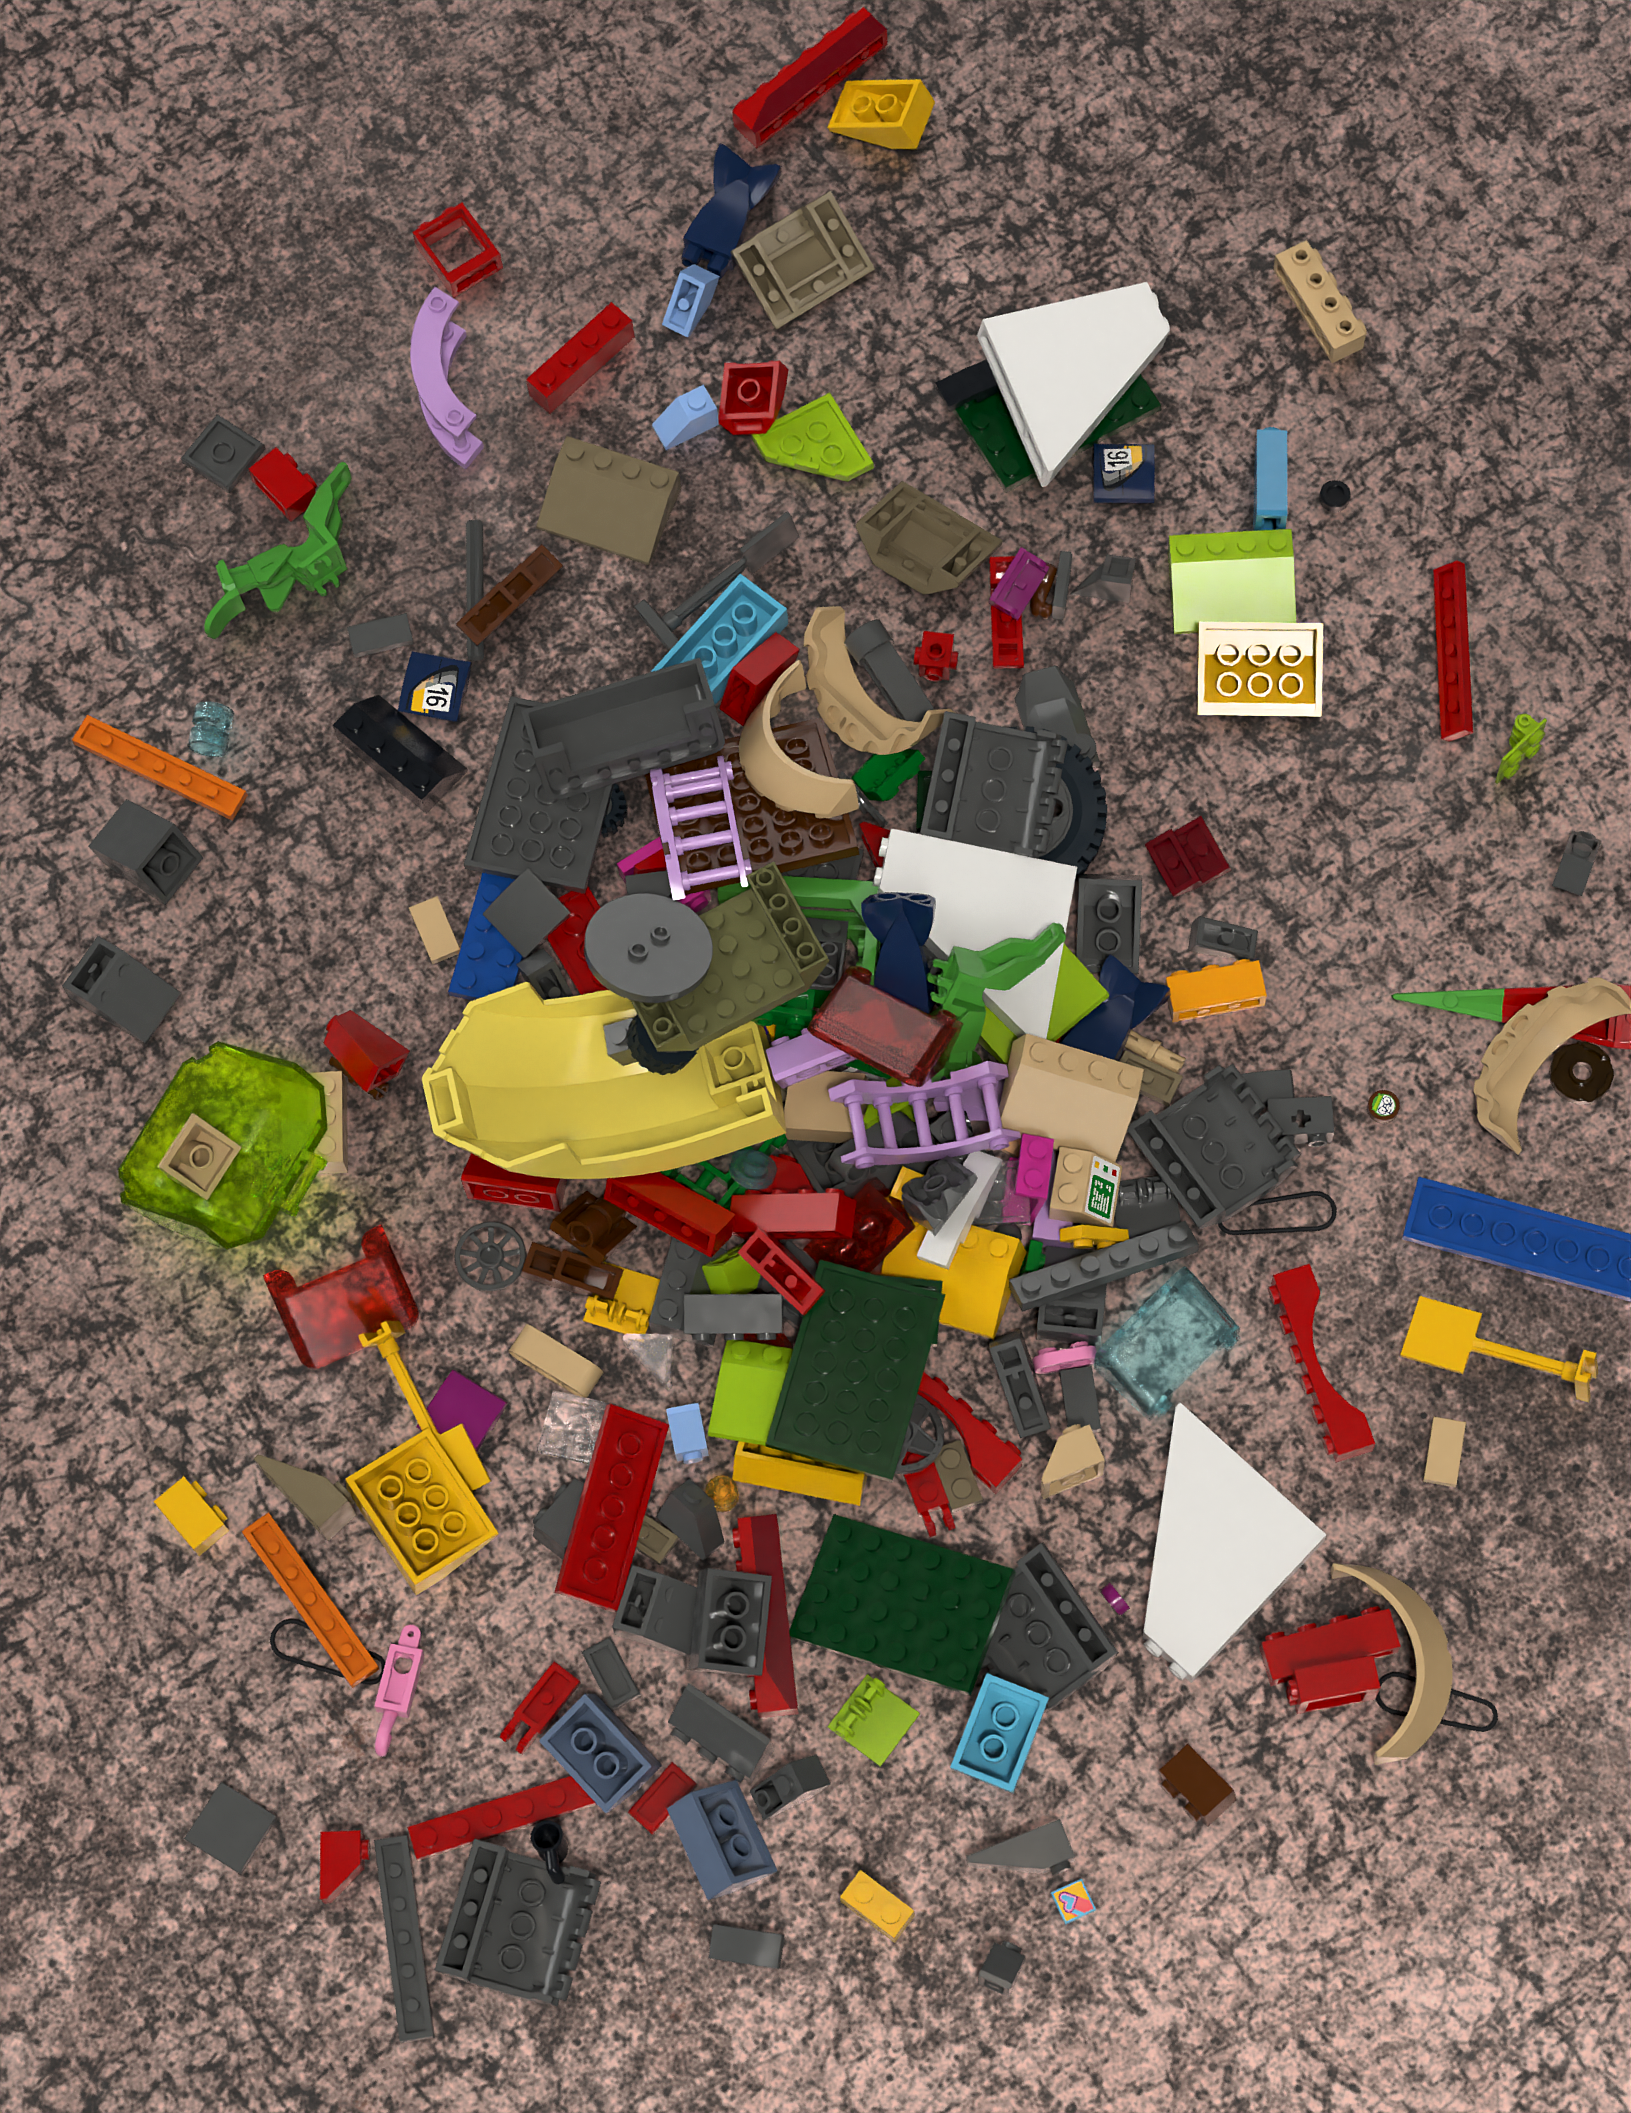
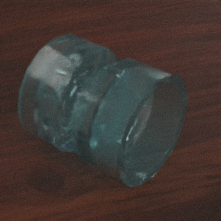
M215 702L197 703L194 708L192 718L194 727L190 729L187 743L188 748L197 754L209 757L226 755L230 739L227 732H230L232 729L234 711L223 704Z

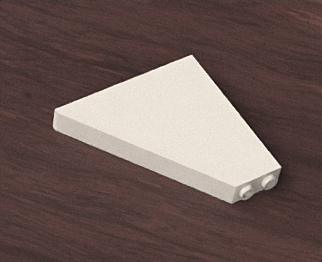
M1148 282L982 320L977 334L978 340L1042 487L1047 486L1162 349L1170 327L1168 320L1160 312L1158 298L1151 291Z
M892 828L888 838L882 837L879 856L884 857L882 868L876 867L873 886L878 887L877 894L884 892L920 893L935 898L934 922L929 938L924 945L938 959L947 961L953 946L982 951L1008 938L1034 940L1052 923L1061 924L1066 933L1077 872L1076 866ZM1064 942L1045 961V964L1010 990L985 988L982 998L985 1005L1018 1038L1026 1033L1043 1039L1047 1038Z
M1182 1403L1175 1407L1142 1638L1146 1641L1143 1644L1144 1647L1153 1656L1158 1658L1161 1655L1170 1663L1168 1669L1178 1679L1183 1681L1186 1678L1192 1683L1323 1544L1326 1534Z

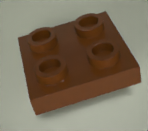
M585 1191L553 1219L549 1229L601 1265L634 1235L637 1226L625 1218L627 1211L603 1199L604 1194L596 1198L588 1191Z

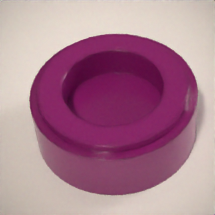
M1110 1582L1101 1589L1100 1593L1118 1615H1123L1130 1609Z

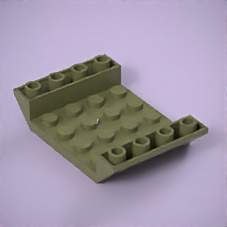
M774 861L746 876L751 886L750 889L699 915L711 935L713 955L705 979L695 990L681 998L668 1002L645 1003L631 1000L657 1052L694 1051L808 991L828 964L829 959Z

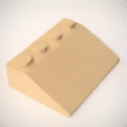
M1027 1033L1014 1040L1007 1067L1009 1077L1005 1078L999 1106L1003 1129L1018 1131L1020 1136L1024 1133L1054 1139L1053 1150L1059 1151L1060 1147L1091 1151L1110 1161L1116 1162L1139 1098L1144 1069Z

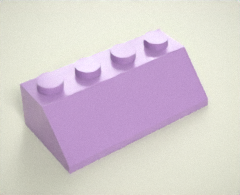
M878 1001L870 1002L860 1007L861 1012L849 1016V1013H843L831 1018L832 1024L821 1028L819 1024L812 1025L801 1030L802 1035L790 1040L789 1036H785L771 1042L772 1047L766 1049L775 1082L781 1088H786L900 1043L901 1040L888 1006L885 1003L879 1005Z

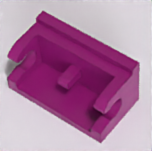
M1020 547L989 598V604L1018 621L1050 567L1046 566L1047 563Z

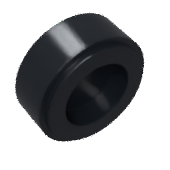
M1328 481L1320 490V504L1327 511L1340 512L1349 504L1350 489L1342 481Z

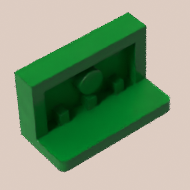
M906 749L898 753L886 755L873 754L851 779L870 801H889L899 792L898 786L905 779L913 778L920 771L919 765L926 758L919 750Z
M808 989V991L751 1021L760 1026L775 1024L786 1026V1028L793 1031H801L811 1026L814 1015L815 990Z

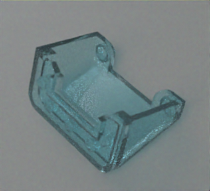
M1184 1266L1100 1347L1095 1355L1094 1369L1150 1422L1156 1415L1161 1418L1169 1411L1173 1405L1170 1402L1173 1393L1216 1350L1220 1351L1224 1348L1229 1351L1241 1338L1238 1335L1240 1327L1199 1279Z

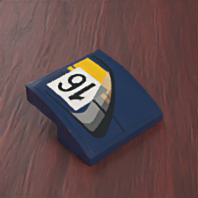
M1094 444V503H1154V444Z
M412 651L404 677L398 711L459 722L464 692H467L472 662Z

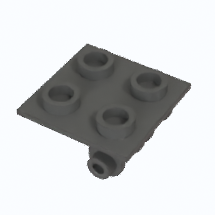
M1160 1176L1120 1181L1115 1220L1117 1228L1128 1229L1129 1239L1181 1222L1178 1201Z

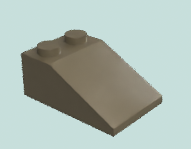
M259 1454L253 1458L263 1474L327 1541L331 1540L357 1515L352 1507L355 1501L339 1481L333 1485L326 1477Z

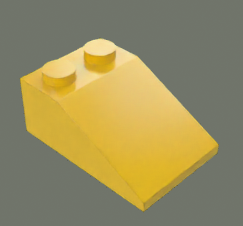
M921 79L846 81L827 128L830 132L889 149H917L935 100Z

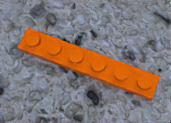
M89 715L85 717L72 739L74 745L232 821L248 796L245 790Z
M269 1512L242 1530L249 1544L349 1685L354 1688L377 1672L379 1667Z

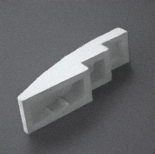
M980 1151L969 1154L963 1166L975 1173L978 1179L937 1235L934 1236L931 1231H927L916 1255L920 1260L949 1270L960 1243L964 1244L974 1218L979 1219L1003 1162L1001 1158Z

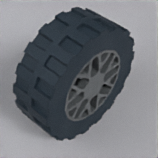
M638 1014L628 1026L629 1030L626 1038H628L627 1046L632 1052V1057L639 1062L641 1067L647 1068L652 1073L657 1072L659 1075L676 1073L679 1069L684 1068L697 1054L696 1051L698 1049L694 1051L657 1052Z

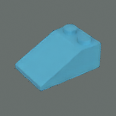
M986 1673L950 1768L1014 1794L1049 1697Z

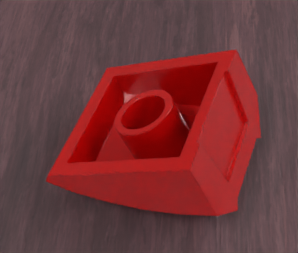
M780 360L765 363H724L719 424L732 435L766 434L779 414L785 394L789 369Z

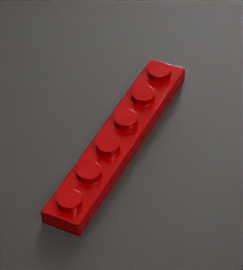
M1458 560L1433 569L1441 739L1448 742L1473 734L1465 563Z
M572 1776L409 1826L408 1831L416 1859L419 1861L473 1844L474 1839L483 1841L597 1804Z

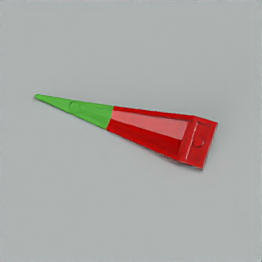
M1613 983L1621 987L1631 999V985ZM1563 985V987H1565V988L1574 986V985ZM1558 986L1394 993L1391 996L1396 1000L1507 1023L1527 1004L1534 1006L1548 997V991ZM1631 1014L1602 1020L1581 1030L1571 1038L1611 1048L1631 1049Z

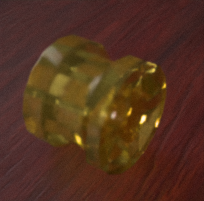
M723 1475L715 1476L706 1485L705 1493L714 1500L717 1512H729L738 1504L739 1493L737 1485L730 1477Z

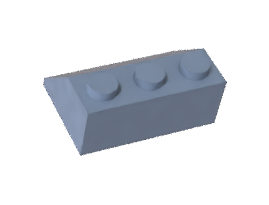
M585 1693L539 1740L605 1813L610 1812L639 1790L662 1767L659 1761L596 1694Z
M736 1780L690 1792L667 1808L707 1900L731 1894L778 1871Z

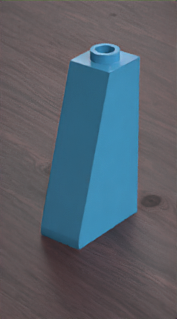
M1267 427L1263 430L1257 429L1255 440L1253 531L1286 529L1288 513L1287 430H1279L1275 427Z

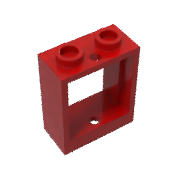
M462 202L455 207L451 206L445 209L440 216L430 222L422 223L412 232L416 248L453 298L503 269L500 252ZM464 226L482 252L448 273L429 246Z
M1374 1655L1295 1669L1291 1680H1288V1686H1286L1289 1706L1295 1705L1296 1714L1375 1700L1381 1687Z

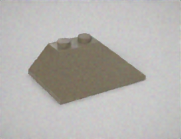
M831 191L802 206L730 251L775 330L875 270Z
M901 481L867 512L855 526L873 565L923 595L958 588L1003 543V540L904 481Z

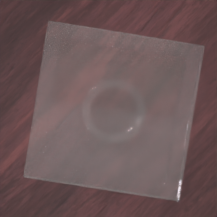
M1018 1160L1002 1162L979 1219L974 1218L972 1225L987 1226L1031 1223V1198L1014 1195Z
M553 1390L537 1453L590 1465L606 1405L611 1403Z

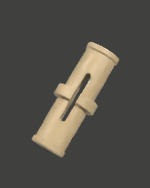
M1131 1029L1125 1045L1126 1049L1177 1074L1186 1060L1185 1057H1181L1161 1046L1162 1042L1158 1040L1153 1042Z

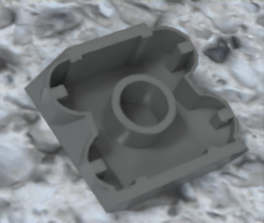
M947 1155L943 1160H939L928 1168L927 1174L922 1178H914L904 1184L902 1187L904 1209L914 1223L915 1221L936 1236L976 1183L978 1177L975 1173Z

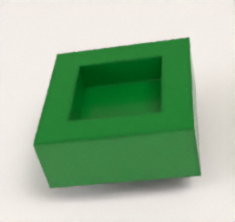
M1030 1240L1024 1248L1027 1253L1019 1271V1276L1044 1268L1046 1254L1041 1253L1043 1242Z

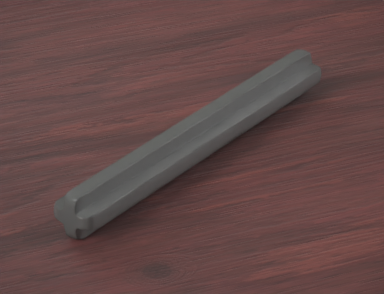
M469 520L466 523L467 612L484 597L483 525L480 520ZM467 637L468 660H483L484 641L476 646Z

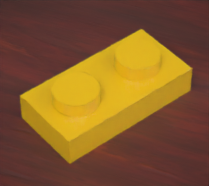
M1082 1224L1059 1229L1060 1242L1073 1243V1248L1076 1249L1092 1248L1095 1245L1097 1250L1129 1240L1128 1229Z

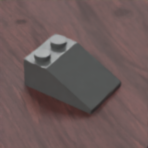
M1079 875L1076 957L1089 972L1101 973L1105 960L1111 954L1133 974H1139L1141 875Z

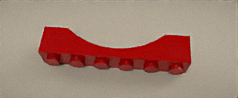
M1310 1263L1274 1274L1271 1281L1272 1286L1268 1287V1292L1273 1305L1278 1304L1282 1316H1279V1323L1284 1335L1289 1334L1293 1343L1289 1347L1294 1364H1300L1304 1375L1300 1376L1301 1384L1305 1394H1311L1315 1404L1311 1406V1411L1316 1424H1322L1326 1436L1322 1437V1441L1327 1455L1333 1454L1334 1460L1337 1463L1372 1452L1375 1441L1365 1413L1349 1404L1336 1392L1325 1377L1317 1360L1313 1344L1312 1325L1314 1312L1320 1297V1290Z
M924 1372L918 1395L941 1411L954 1425L964 1442L974 1476L994 1494H997L1022 1467L1021 1451L1012 1442L1007 1440L1004 1443L996 1436L997 1430L987 1420L983 1419L980 1422L971 1414L973 1409L962 1398L955 1400L948 1393L949 1388L941 1379L936 1376L932 1379Z

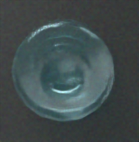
M744 1149L737 1151L732 1156L729 1172L731 1177L746 1189H765L774 1182L777 1167L775 1162L763 1152Z

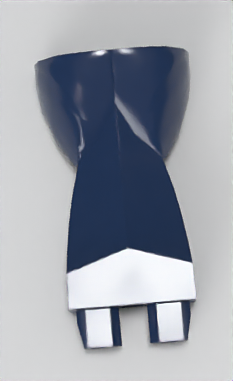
M719 144L714 158L713 184L715 195L699 211L683 238L684 250L681 258L684 266L689 267L693 264L698 266L702 259L709 262L707 270L720 276L719 279L724 276L727 270H734L737 263L730 251L743 243L749 211L779 181L781 166L770 164L751 167L727 146Z
M884 892L870 895L861 903L862 917L873 936L883 944L875 972L873 1002L878 1001L879 1005L885 1003L888 1006L895 1025L899 1022V1011L909 1012L910 1026L925 1027L929 1020L930 1010L935 1002L932 1001L930 995L931 992H934V986L927 980V973H930L922 946L929 938L933 926L936 900L930 895L920 893Z
M1110 954L1103 964L1099 983L1109 993V997L1079 1021L1060 1044L1119 1061L1131 1029L1148 1019L1164 1005L1171 993L1170 988L1166 985L1141 982L1127 967Z

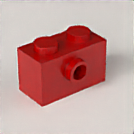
M275 447L248 470L253 483L292 522L307 510L316 493L315 488H317V484L308 473L304 475L300 473L297 469L298 464L289 453L283 455Z

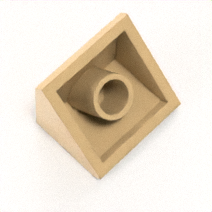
M192 1113L157 1167L171 1180L208 1200L242 1147Z

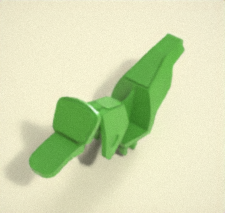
M345 462L339 463L322 485H319L304 513L303 519L309 531V536L302 545L296 547H288L285 544L278 545L250 559L246 565L229 570L223 559L218 561L216 569L225 595L216 603L205 620L204 630L208 637L212 639L218 638L225 626L236 615L246 610L240 594L254 588H259L268 609L271 612H278L284 605L296 580L304 585L306 590L311 592L316 590L321 596L327 595L326 589L323 588V585L327 582H332L336 588L340 586L337 576L348 568L337 543L343 524L337 502L352 479L349 467Z
M1052 923L1034 940L1008 938L982 951L953 946L947 961L941 959L933 960V966L941 968L942 973L939 975L927 973V980L937 985L939 994L931 992L930 995L932 1001L940 1003L941 1006L930 1013L929 1020L932 1027L943 1029L945 1033L935 1043L936 1050H933L928 1064L913 1079L931 1077L932 1082L940 1081L943 1076L951 1079L950 1072L983 1063L977 1052L973 1051L981 1036L986 1016L985 1003L982 998L985 988L1010 990L1045 964V961L1066 940L1064 928L1061 924Z

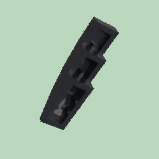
M987 359L935 382V387L949 412L974 399L979 403L1000 392Z

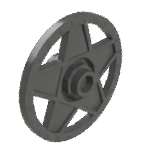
M918 1394L895 1474H911L925 1469L935 1461L943 1446L944 1428L941 1418L935 1408ZM928 1415L935 1428L936 1441L920 1428ZM907 1451L926 1456V1458L918 1463L901 1465Z

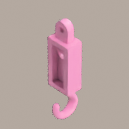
M407 1625L402 1629L398 1645L390 1643L374 1705L376 1712L384 1713L375 1741V1751L380 1757L387 1755L392 1739L390 1733L397 1716L409 1718L424 1660L423 1650L419 1649L421 1632L415 1625ZM400 1657L413 1661L411 1670L406 1674H400L394 1669L396 1661Z

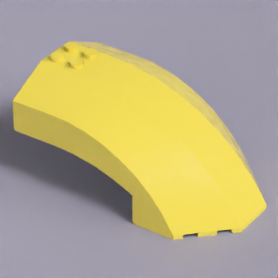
M524 982L473 1000L467 1004L462 1012L464 1017L456 1030L452 1029L440 1047L439 1052L441 1054L433 1067H428L422 1076L431 1125L435 1136L507 1171L531 1176L558 1179H602L643 1175L700 1163L786 1134L781 1089L775 1082L766 1053V1049L770 1047L763 1026L755 1024L754 1021H749L701 1046L696 1051L697 1054L681 1070L679 1069L673 1074L659 1075L657 1072L652 1073L647 1068L641 1067L639 1062L622 1066L608 1056L603 1026L637 1015L630 999L621 997L610 990L543 1000L529 982Z

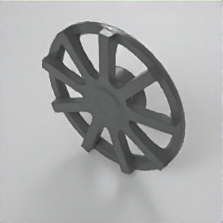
M843 771L838 774L839 779H850ZM855 785L859 809L864 815L869 812L876 822L884 828L888 822Z
M499 1222L477 1224L468 1229L457 1243L454 1256L456 1269L460 1277L476 1290H504L521 1276L526 1260L524 1242L520 1235L506 1224ZM488 1227V1242L483 1244L474 1232ZM494 1227L507 1231L505 1237L498 1244L494 1243ZM468 1237L479 1247L477 1252L461 1249ZM514 1237L519 1248L503 1251L502 1248ZM460 1255L477 1258V1261L462 1269ZM520 1255L517 1268L504 1261L506 1257ZM499 1266L513 1272L503 1282L498 1271ZM482 1267L478 1282L473 1281L466 1275ZM489 1270L493 1271L497 1284H483Z

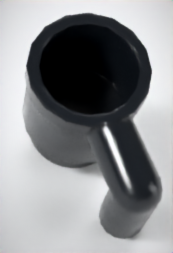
M551 1820L542 1821L533 1828L530 1840L539 1856L546 1862L547 1872L553 1883L561 1884L565 1880V1875L559 1863L568 1854V1842L559 1824Z

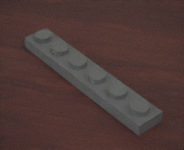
M1182 1221L1010 1279L1009 1289L1023 1312L1197 1253L1199 1243L1186 1221Z
M402 1835L374 1840L400 2043L435 2038L409 1837Z

